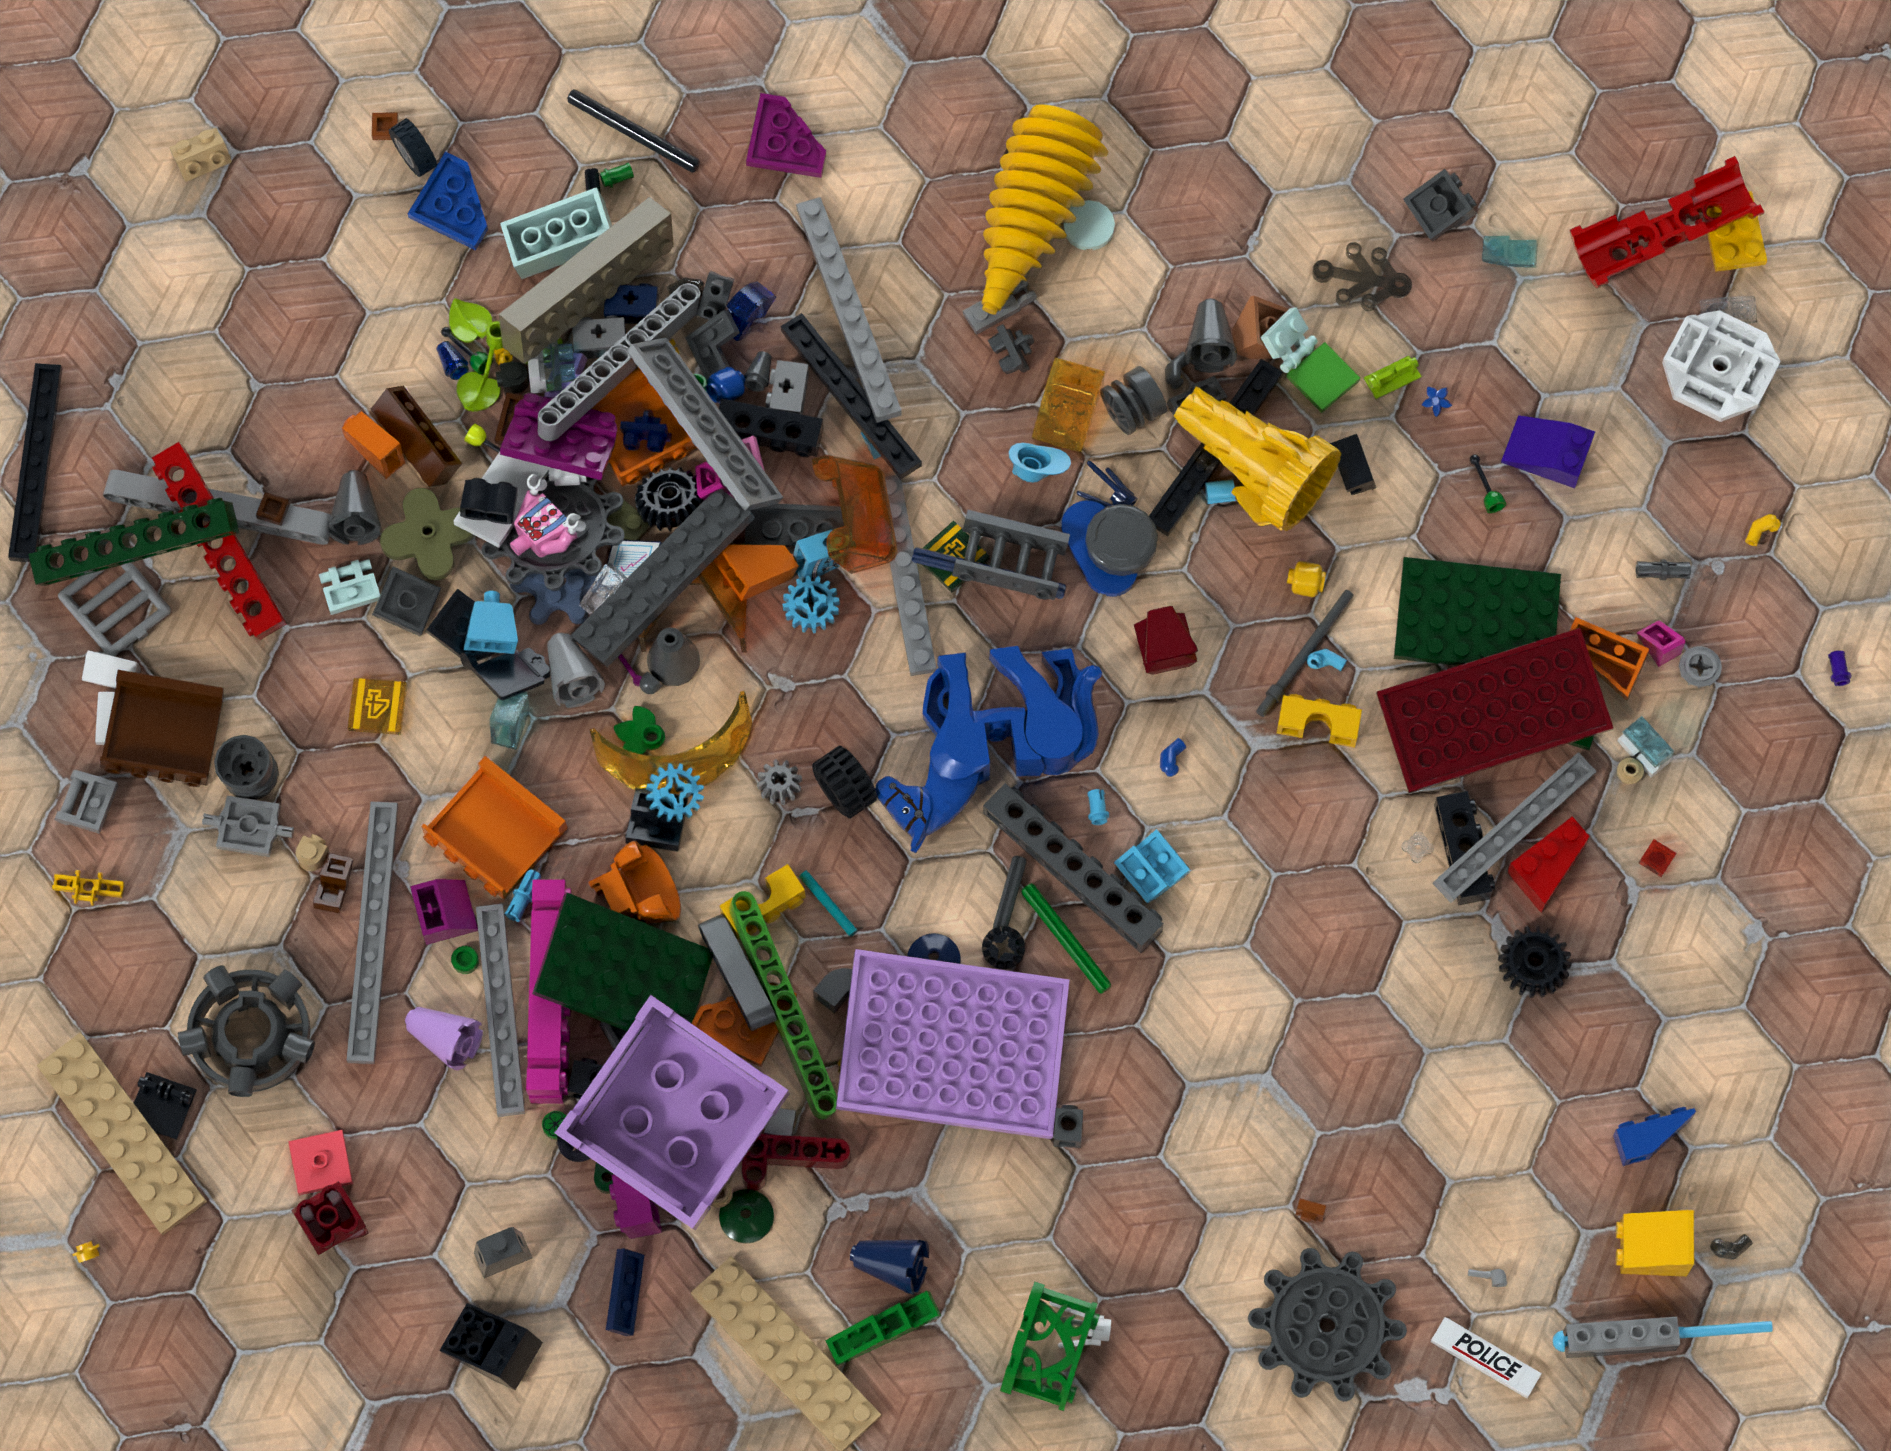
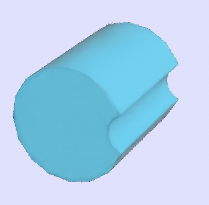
M1233 479L1205 482L1207 504L1235 501V496L1231 493L1234 488Z

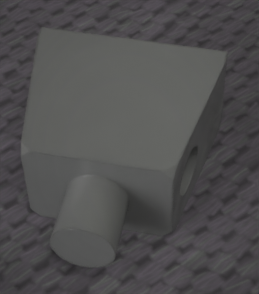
M514 1227L507 1228L477 1241L474 1249V1255L484 1279L532 1259L523 1233Z

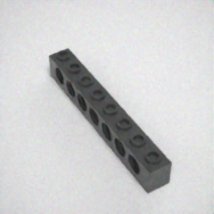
M1005 783L983 805V814L1138 952L1142 953L1163 931L1164 923L1162 922V917L1155 910H1148L1143 906L1142 899L1133 891L1129 893L1122 887L1123 883L1114 874L1108 875L1102 869L1103 865L1093 856L1089 858L1082 852L1083 847L1076 840H1069L1062 834L1064 831L1057 823L1047 821L1043 817L1044 813L1035 804L1029 805L1023 799L1024 795L1014 786L1010 788ZM1017 809L1022 812V816L1012 818L1008 813L1011 810ZM1032 827H1038L1042 830V833L1034 836L1028 830ZM1052 844H1057L1062 850L1058 853H1052L1048 850V847ZM1071 862H1078L1082 867L1077 871H1073L1067 865ZM1096 879L1102 885L1098 888H1091L1087 882ZM1110 897H1117L1121 900V904L1112 906L1107 900ZM1135 914L1141 918V921L1133 924L1127 920V917Z

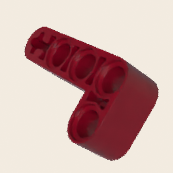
M760 1134L754 1144H761L764 1149L759 1154H752L748 1151L742 1160V1179L745 1187L756 1191L766 1185L768 1165L842 1169L850 1163V1146L846 1141L838 1138ZM786 1145L791 1148V1152L786 1156H781L776 1152L778 1147ZM808 1147H814L818 1150V1154L810 1158L804 1155V1151ZM823 1148L827 1149V1158H823ZM837 1149L842 1150V1154L840 1158L837 1159L835 1158L834 1154L836 1153ZM757 1170L761 1172L762 1176L757 1181H751L747 1178L748 1173Z

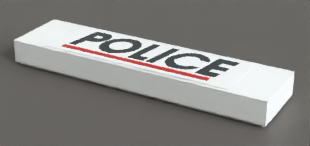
M1444 1317L1431 1340V1343L1525 1398H1528L1542 1374Z

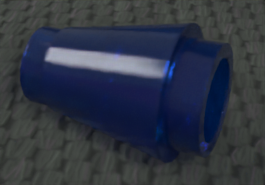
M444 341L437 346L436 350L447 377H450L452 380H458L462 375L468 373V361L449 341Z

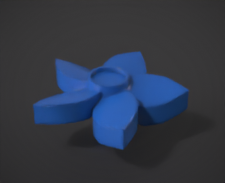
M1427 387L1429 398L1422 403V406H1433V413L1436 417L1441 413L1442 407L1449 408L1452 406L1450 401L1444 399L1448 394L1447 387L1438 391L1433 387Z

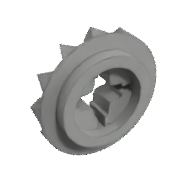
M1702 646L1688 649L1682 655L1678 666L1681 677L1687 681L1688 685L1692 684L1698 688L1703 686L1710 687L1718 680L1722 670L1718 655L1713 650ZM1699 658H1701L1702 666L1707 667V669L1703 670L1701 676H1699L1697 669L1692 667L1697 665Z

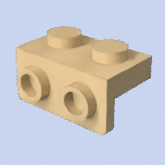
M217 128L205 130L197 136L181 140L176 145L169 147L186 182L232 162Z

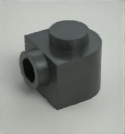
M516 361L500 364L501 371L496 372L498 387L503 386L505 395L506 393L516 394L523 392L529 384L526 367Z

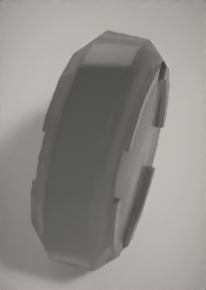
M1117 504L1105 507L1094 515L1087 527L1085 545L1088 556L1096 567L1108 574L1126 576L1138 573L1149 565L1156 554L1158 534L1155 523L1146 512L1135 506Z

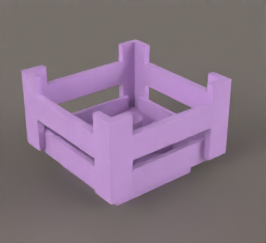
M650 995L636 1015V1020L574 1109L570 1110L555 1134L690 1228L696 1230L711 1209L710 1206L790 1093L788 1089L766 1074H763Z

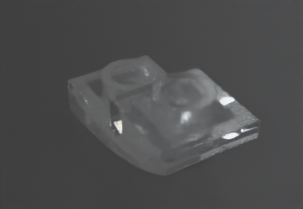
M1734 296L1700 300L1701 314L1720 310L1747 324L1757 322L1755 296Z

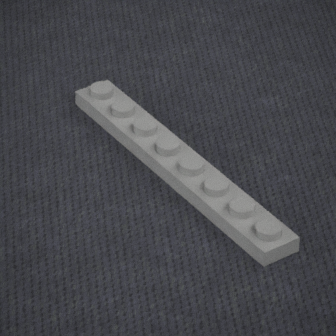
M897 475L874 478L910 676L934 673L937 668L917 563L912 561L914 546L902 482Z
M1578 752L1432 884L1452 903L1597 771Z
M503 903L476 907L497 1116L525 1114Z

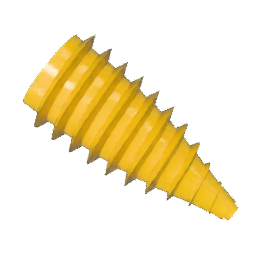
M1035 105L1031 108L1028 118L1018 119L1012 125L1015 136L1010 137L1006 141V148L1009 153L1000 158V165L1003 171L996 173L994 176V182L998 189L993 190L989 194V200L994 208L988 209L985 213L986 220L991 227L984 230L983 236L991 248L984 251V257L989 263L988 269L984 273L986 284L981 303L983 305L982 309L989 314L996 315L997 311H1001L1021 281H1027L1025 275L1031 268H1042V265L1037 260L1042 253H1055V249L1049 244L1051 239H1064L1067 236L1059 226L1061 223H1074L1076 221V217L1069 210L1070 207H1082L1085 205V201L1078 194V191L1093 189V184L1086 175L1098 174L1101 171V167L1094 160V157H1106L1108 155L1107 148L1101 143L1103 134L1100 129L1089 120L1069 110L1052 105Z

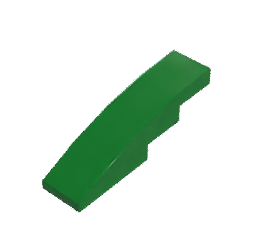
M925 1291L905 1303H898L878 1315H871L825 1341L836 1364L841 1365L939 1318L941 1314L930 1291Z

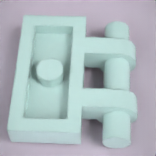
M1296 307L1289 309L1260 337L1273 359L1282 358L1284 362L1280 368L1285 373H1288L1291 369H1296L1300 365L1301 359L1304 356L1310 355L1318 342L1316 337L1312 335L1305 339L1303 334L1309 328ZM1293 344L1297 348L1294 352L1290 348Z
M369 559L360 562L359 560L351 561L350 565L337 569L334 566L328 568L329 571L319 574L321 584L330 581L333 584L323 588L331 615L378 601L380 592L374 573L364 576L362 573L372 569ZM355 574L356 578L340 582V578Z

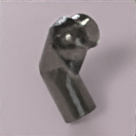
M685 277L667 286L669 294H672L683 284H694L699 288L701 297L705 283L701 279Z
M1745 1234L1734 1243L1717 1238L1711 1242L1710 1249L1719 1258L1734 1260L1746 1251L1753 1242Z

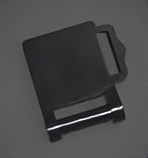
M526 648L521 652L516 649L514 654L504 653L480 664L477 661L498 653L466 651L460 655L463 666L472 670L500 700L508 699L544 684L545 679L550 677V667L545 663L544 656L535 653L531 648Z

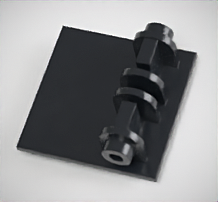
M146 1072L145 1077L141 1076L138 1081L137 1087H140L134 1104L156 1133L177 1140L197 1089Z

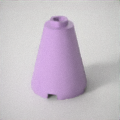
M417 1007L409 1011L405 1018L407 1031L449 1068L457 1071L466 1066L463 1062L467 1057L473 1058L482 1040L483 1031L479 1029V1025L482 1024L472 1018L423 1007Z

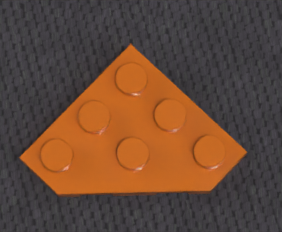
M773 982L769 983L772 986H778V984ZM733 996L714 1004L709 1003L701 1006L691 1023L740 1058L762 1067L779 1033L775 1022L751 1031ZM781 999L777 1001V1006L780 1010L788 1011L790 1009V1004L786 1000Z

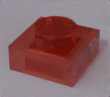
M1653 839L1640 859L1639 864L1662 878L1677 853Z

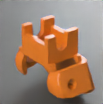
M636 840L625 845L616 854L615 858H613L615 862L610 865L611 871L588 882L598 895L604 893L611 910L630 918L637 916L639 920H644L647 924L675 922L680 917V897L668 868L652 848L647 845L640 846Z

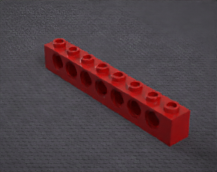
M180 442L152 457L155 463L152 469L158 479H164L168 485L165 491L172 502L177 501L181 510L178 513L183 512L182 508L185 506L198 504V507L207 505L208 500L214 499L191 457ZM180 469L184 470V477L180 481H173L174 472ZM196 492L197 499L195 502L187 504L185 500L187 494ZM236 535L224 537L223 543L219 548H212V541L197 545L198 547L203 546L207 554L203 557L210 569L216 568L220 575L216 579L224 592L228 590L233 599L229 602L237 615L242 613L246 620L242 624L250 637L254 635L257 639L262 640L287 625ZM228 559H235L236 565L234 569L225 571V562ZM242 581H248V590L244 593H238V584ZM260 603L262 606L261 612L256 616H252L250 614L251 606Z

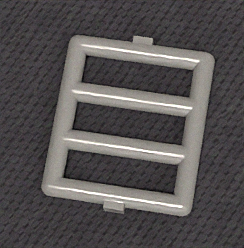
M133 563L121 565L126 572L81 607L78 606L71 596L105 570L80 576L58 593L59 600L106 655L114 657L135 640L141 641L148 636L147 631L171 613L170 606ZM133 580L142 591L96 626L87 615ZM150 599L158 610L112 645L103 634Z

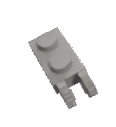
M1021 281L1001 311H997L996 315L989 314L982 309V300L963 310V315L975 334H979L1016 314L1021 308L1033 302L1037 297L1034 291L1022 295L1017 301L1013 296L1024 290L1029 284L1028 281Z

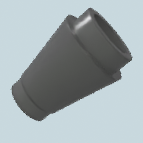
M758 352L745 373L744 384L748 389L760 392L769 385L772 359L769 353Z

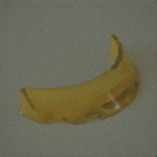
M745 690L740 691L732 714L720 730L711 738L687 751L663 756L643 755L625 750L608 741L595 728L589 730L598 764L605 772L607 771L629 788L634 790L636 788L646 789L647 784H654L650 780L651 775L659 776L657 772L659 767L667 771L669 763L673 765L674 769H677L680 763L683 764V771H687L691 767L693 769L691 776H700L697 785H704L705 787L717 780V777L729 767H732L738 760L751 733L752 719ZM678 777L685 784L688 783L685 779ZM666 778L659 783L657 790L666 787ZM672 784L670 793L680 794L681 792H677Z

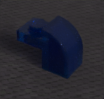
M758 281L749 283L741 288L726 306L740 332L733 338L736 341L743 339L754 320L763 318L776 299V296Z

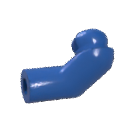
M1180 738L1173 741L1160 754L1161 771L1165 772L1168 777L1178 773L1179 767L1176 765V756L1186 749L1185 743Z

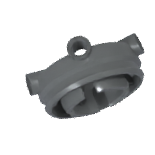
M220 965L204 975L203 979L207 987L195 1000L188 1017L187 1030L178 1032V1039L183 1056L192 1054L201 1070L213 1081L228 1088V1094L237 1097H250L253 1092L275 1087L288 1079L297 1070L301 1062L306 1064L309 1061L315 1047V1041L310 1039L308 1012L300 995L297 993L302 983L286 969L279 976L262 970H239L228 973L225 966ZM252 986L251 991L238 990L239 988ZM259 986L268 988L271 995L287 1009L290 1010L295 1005L300 1013L302 1023L289 1024L287 1016L281 1012L277 1004L267 999L265 993L258 991ZM239 994L238 998L227 1003L219 1011L215 1020L205 1018L215 1002L220 1006ZM248 1008H259L266 1013L270 1020V1034L261 1046L253 1049L252 1059L238 1058V1049L229 1043L225 1034V1027L229 1022L228 1018L236 1010L242 1012L248 1010ZM202 1025L212 1027L211 1041L217 1056L223 1057L225 1065L231 1069L230 1079L217 1074L205 1062L204 1059L211 1057L207 1035L203 1027H201ZM302 1032V1036L295 1033ZM277 1055L280 1060L284 1058L288 1062L277 1073L259 1080L257 1074L271 1069L268 1063L274 1056Z

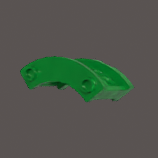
M1034 1281L1020 1329L1024 1330V1332L1020 1330L1017 1332L1011 1351L1012 1355L1007 1365L1000 1391L1011 1395L1013 1390L1058 1405V1410L1064 1411L1067 1402L1072 1404L1077 1390L1072 1385L1089 1330L1096 1329L1100 1314L1095 1313L1098 1303H1089L1044 1288V1284ZM1041 1299L1062 1306L1056 1313L1053 1308H1051L1047 1303H1045ZM1067 1307L1085 1313L1084 1321L1079 1327L1072 1324V1319L1076 1315L1069 1316L1065 1322L1061 1319ZM1047 1321L1051 1323L1044 1332H1038L1035 1328L1037 1322H1042L1044 1327ZM1055 1328L1062 1340L1066 1356L1057 1363L1042 1368L1040 1355L1034 1348L1026 1344L1028 1340L1039 1341L1045 1339ZM1081 1335L1077 1350H1075L1072 1337ZM1026 1357L1034 1359L1036 1370H1032L1033 1363L1031 1365L1025 1364L1024 1359ZM1071 1365V1369L1067 1378L1063 1373H1061V1371L1065 1370ZM1042 1378H1047L1049 1386L1042 1384ZM1059 1381L1062 1385V1390L1053 1388V1382Z

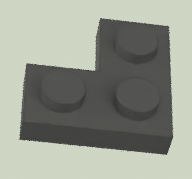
M723 310L685 337L706 381L713 373L730 367L721 346L740 332L730 311Z

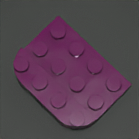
M534 393L525 394L524 399L515 406L514 416L500 447V455L602 480L615 446L617 434L615 416L609 412L590 409L559 438L553 441H546L541 439L537 432L538 413L552 399L538 396Z

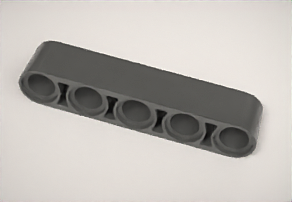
M724 914L698 924L701 936L710 952L714 953L713 959L749 1029L754 1031L777 1021L774 1010Z

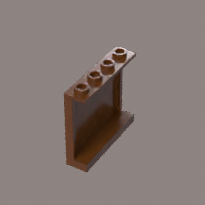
M118 670L103 753L100 756V768H105L106 772L119 774L121 771L129 772L137 778H147V776L158 777L159 781L173 783L176 780L182 781L190 787L207 786L224 698V688Z

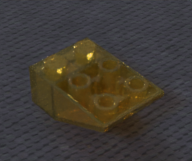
M1055 357L1046 383L1032 439L1082 453L1101 395L1100 389L1104 386L1105 371Z

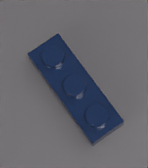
M625 1248L617 1249L606 1323L607 1331L624 1336H634L644 1254Z

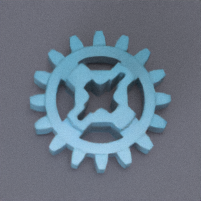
M806 576V582L803 583L799 578L796 579L797 586L789 585L788 591L790 594L783 595V600L787 602L782 604L783 611L787 612L785 614L786 620L793 619L792 627L796 628L801 625L802 632L804 633L808 627L812 629L813 633H816V627L818 626L826 630V622L833 624V615H839V608L836 606L840 605V600L838 597H835L837 595L836 588L829 590L830 582L827 580L822 584L819 576H817L815 581H811L810 576ZM809 597L812 598L814 603L813 612H811L808 605Z
M669 763L667 771L659 767L657 770L659 776L651 775L650 780L654 784H647L646 789L651 791V793L646 795V800H653L650 810L657 808L659 810L658 818L666 814L668 822L671 821L673 816H676L677 821L681 822L683 814L691 818V809L699 810L700 806L696 801H703L704 796L698 794V792L704 789V785H697L700 776L692 777L693 769L691 767L687 771H683V764L680 763L678 768L674 769L673 765ZM678 777L685 779L688 783L685 784ZM666 778V787L657 790L659 783ZM672 784L677 792H681L677 799L674 794H669ZM692 796L691 802L683 808L684 798ZM661 802H666L667 804H669L671 806V809L664 806Z

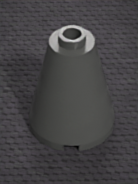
M1212 298L1199 303L1185 351L1186 363L1189 365L1190 362L1194 365V369L1200 372L1224 371V366L1230 364L1231 367L1237 360V350L1224 306L1221 302Z
M358 470L348 471L341 477L328 523L330 537L339 543L349 545V541H358V545H364L373 542L380 535L381 524L368 478Z
M665 628L658 634L648 652L647 665L651 675L664 685L680 686L689 682L696 671H698L700 655L695 644L679 630Z

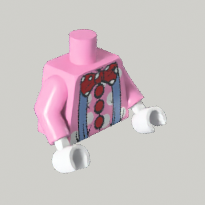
M531 474L527 479V485L531 490L527 491L514 522L519 537L510 543V547L518 556L529 548L538 557L565 552L572 541L577 538L576 531L581 532L585 530L586 524L579 520L581 518L580 515L574 513L566 518L543 493L539 495L538 491L545 490L547 482L545 479H539V475Z

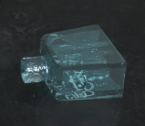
M527 691L505 700L497 699L489 719L492 744L517 750L529 714V696Z

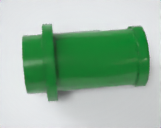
M629 162L609 170L604 168L603 172L599 173L603 186H609L610 188L613 187V184L634 178Z

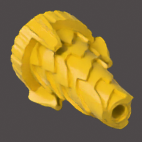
M1198 386L1195 387L1193 393L1185 398L1174 414L1178 423L1205 444L1204 449L1218 458L1244 485L1234 487L1231 493L1236 497L1238 503L1249 517L1259 526L1272 524L1281 531L1292 529L1320 499L1340 462V450L1321 437L1315 435L1308 439L1297 432L1280 429L1269 422L1266 424L1248 411L1244 414L1226 401L1221 400L1219 402Z

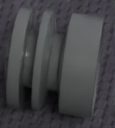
M1137 366L1123 375L1124 385L1120 381L1114 380L1111 382V386L1106 385L1100 389L1101 398L1108 414L1127 435L1134 433L1136 427L1142 428L1144 426L1143 416L1149 421H1153L1167 412V404L1161 390L1151 375L1141 366Z
M248 735L234 736L225 741L216 753L214 760L215 772L221 782L234 796L258 800L268 795L275 787L279 776L278 764L263 742L257 738ZM252 769H254L253 773L248 772L247 774H245L246 770L251 771Z

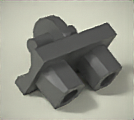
M710 271L696 315L710 320L723 310H726L735 279Z
M1004 324L996 327L999 333L991 337L988 342L996 354L1007 349L1009 355L999 360L1003 372L1010 374L1020 370L1024 373L1030 370L1021 350H1023L1025 356L1032 353L1029 346L1035 341L1033 336L1030 334L1023 335L1022 331L1018 330L1014 333L1017 338L1015 340L1011 330L1006 329Z

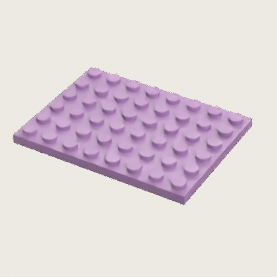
M855 949L836 1109L1052 1139L1069 979Z

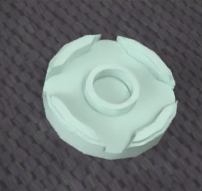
M1087 200L1084 206L1071 207L1069 209L1076 217V221L1074 223H1064L1063 226L1064 232L1067 235L1066 238L1073 246L1081 250H1097L1108 244L1113 237L1115 227L1113 214L1108 207L1100 202Z

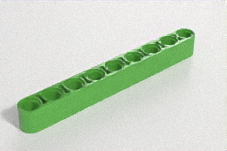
M738 892L730 903V915L753 971L774 1010L777 1019L774 1022L810 1109L818 1119H828L837 1110V1095L756 899L749 892ZM740 900L747 902L749 910L740 911L736 907V902ZM749 925L756 926L759 929V935H749L746 927ZM758 950H765L768 952L770 959L761 961L758 959L756 952ZM768 975H775L779 978L780 984L772 986L767 982L766 977ZM781 999L786 1000L790 1004V1009L788 1011L780 1010L777 1006V1001ZM791 1024L798 1026L801 1032L800 1035L793 1036L789 1034L787 1026ZM798 1050H807L810 1053L811 1059L809 1061L801 1060L797 1054ZM811 1074L819 1076L821 1085H811L808 1081V1076ZM821 1099L828 1100L831 1104V1110H821L818 1101Z

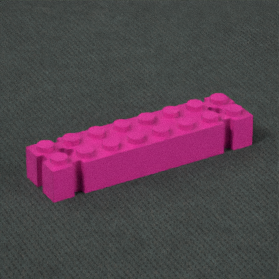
M532 880L528 1066L526 1091L531 1104H563L564 1095H568L569 1080L564 1069H569V1053H567V1045L565 1043H570V1026H568L566 1016L571 1015V1009L532 994L563 896L566 893L572 894L571 888H567L565 880Z

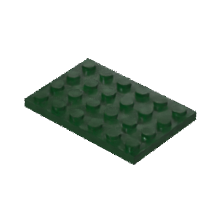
M1404 557L1393 659L1459 666L1555 636L1561 574Z
M566 893L563 896L532 994L625 1031L629 1030L636 1020V1015L650 995H652L682 1018L692 1023L714 953L710 952L709 948Z

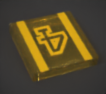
M354 678L348 731L401 735L407 682Z

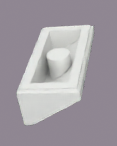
M87 651L82 681L116 689L118 670L140 673L141 668L135 661Z

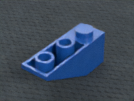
M1680 1107L1672 1110L1671 1114L1661 1117L1660 1114H1654L1646 1117L1644 1122L1635 1124L1634 1121H1628L1618 1125L1619 1128L1615 1130L1613 1137L1622 1165L1626 1166L1649 1160L1693 1118L1696 1113L1695 1108L1687 1110L1686 1107Z

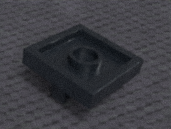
M457 589L425 632L460 658L461 653L469 651L464 650V645L475 601Z

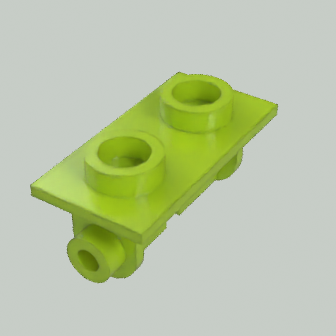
M1406 356L1365 376L1363 379L1375 399H1378L1422 376L1416 368L1419 367L1416 358Z

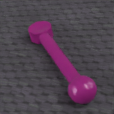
M620 654L618 656L619 660L632 676L633 684L639 687L642 676L637 675L624 656Z

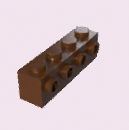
M404 385L386 388L371 408L377 420L400 443L402 452L407 460L414 466L422 480L429 487L447 484L462 465V462Z

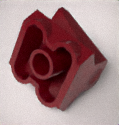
M1173 606L1162 607L1148 611L1146 619L1133 624L1146 673L1155 675L1190 667L1198 662L1195 654L1198 652V648L1190 635L1185 613H1176Z
M339 1181L333 1185L326 1186L312 1198L301 1201L297 1207L291 1210L318 1256L337 1244L369 1234L366 1225Z

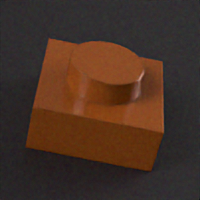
M398 112L372 113V140H391L389 129L399 123Z
M1300 1198L1295 1215L1301 1216L1300 1219L1308 1223L1322 1222L1326 1205Z

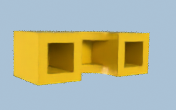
M1298 694L1283 695L1276 734L1303 738L1304 729L1308 723L1322 721L1330 729L1329 743L1355 748L1362 709H1357L1355 705L1347 703L1341 704V706L1331 704L1330 701L1325 699L1307 700Z
M788 864L765 877L766 886L771 895L766 902L758 904L764 921L770 924L781 916V912L788 908L793 910L804 902L803 899L806 898L805 889ZM732 897L719 905L720 913L724 914L734 935L739 939V934L729 912ZM742 900L736 902V907L740 911L749 910L747 902ZM754 925L746 927L749 935H753L758 930Z

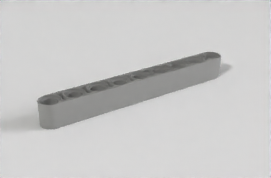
M689 283L679 286L545 405L538 413L537 432L541 439L553 441L559 438L638 367L627 352L632 344L661 338L669 339L697 314L700 302L699 288Z
M110 470L103 493L105 499L159 512L174 511V514L181 510L177 501L172 502L165 491L168 485L164 479L159 480L155 477L131 472ZM209 489L214 499L223 498V501L233 502L238 528L326 545L329 542L328 523L331 515L328 513L290 505L282 526L256 518V513L262 499ZM188 493L185 499L186 503L191 504L195 502L197 493ZM207 514L203 518V521L209 522L210 516Z

